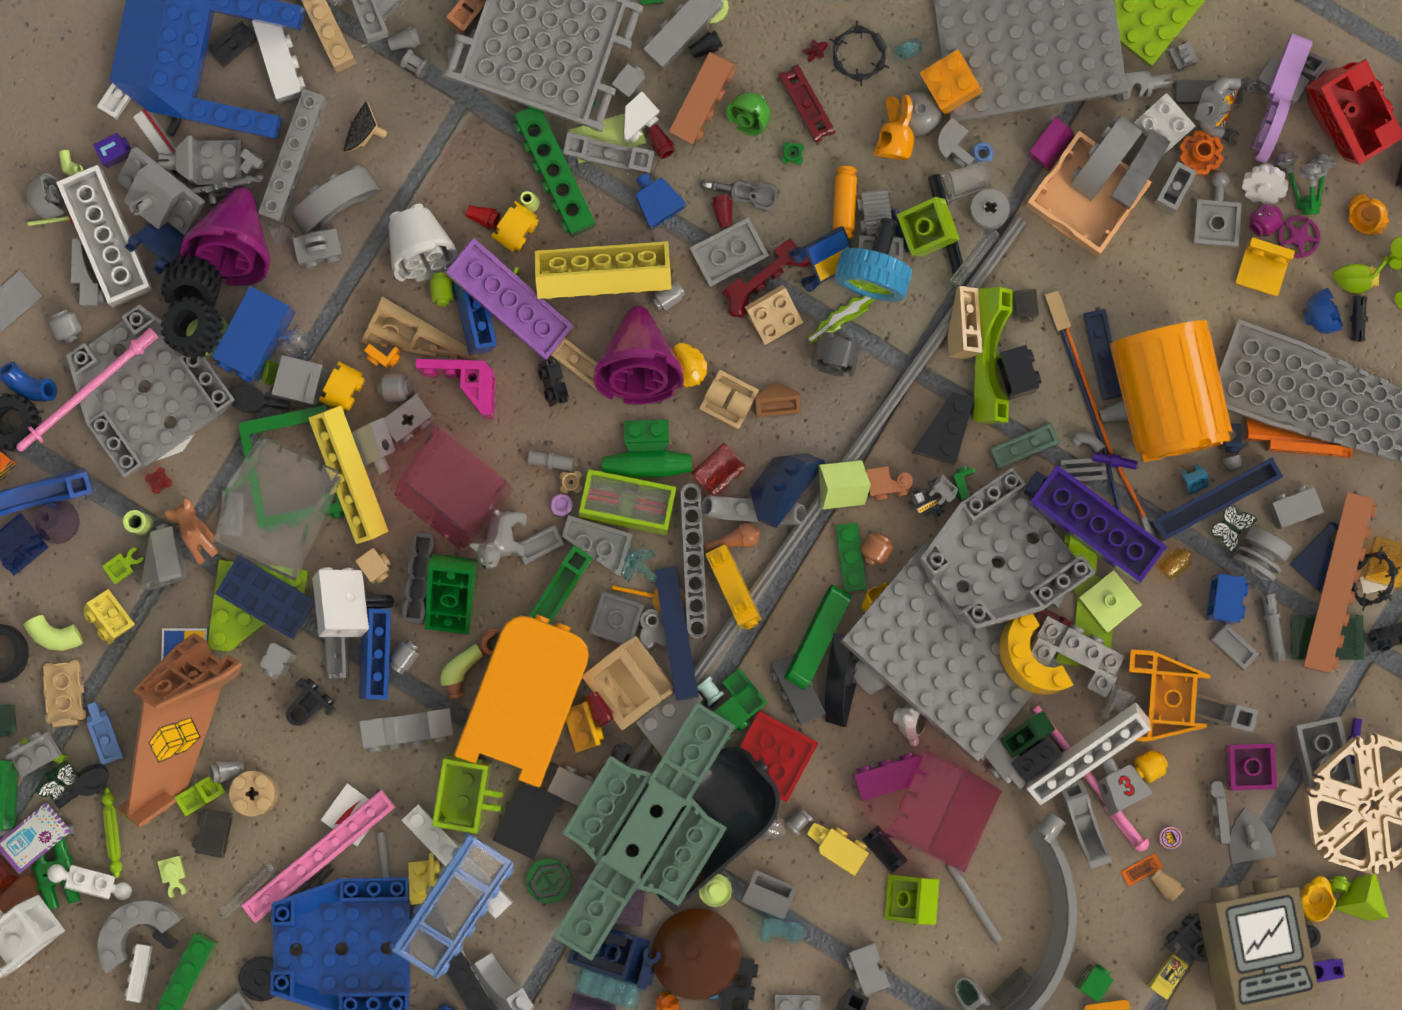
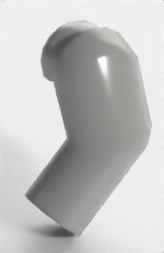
M1077 431L1071 438V442L1075 446H1081L1082 443H1086L1096 453L1102 452L1105 448V445L1091 432Z

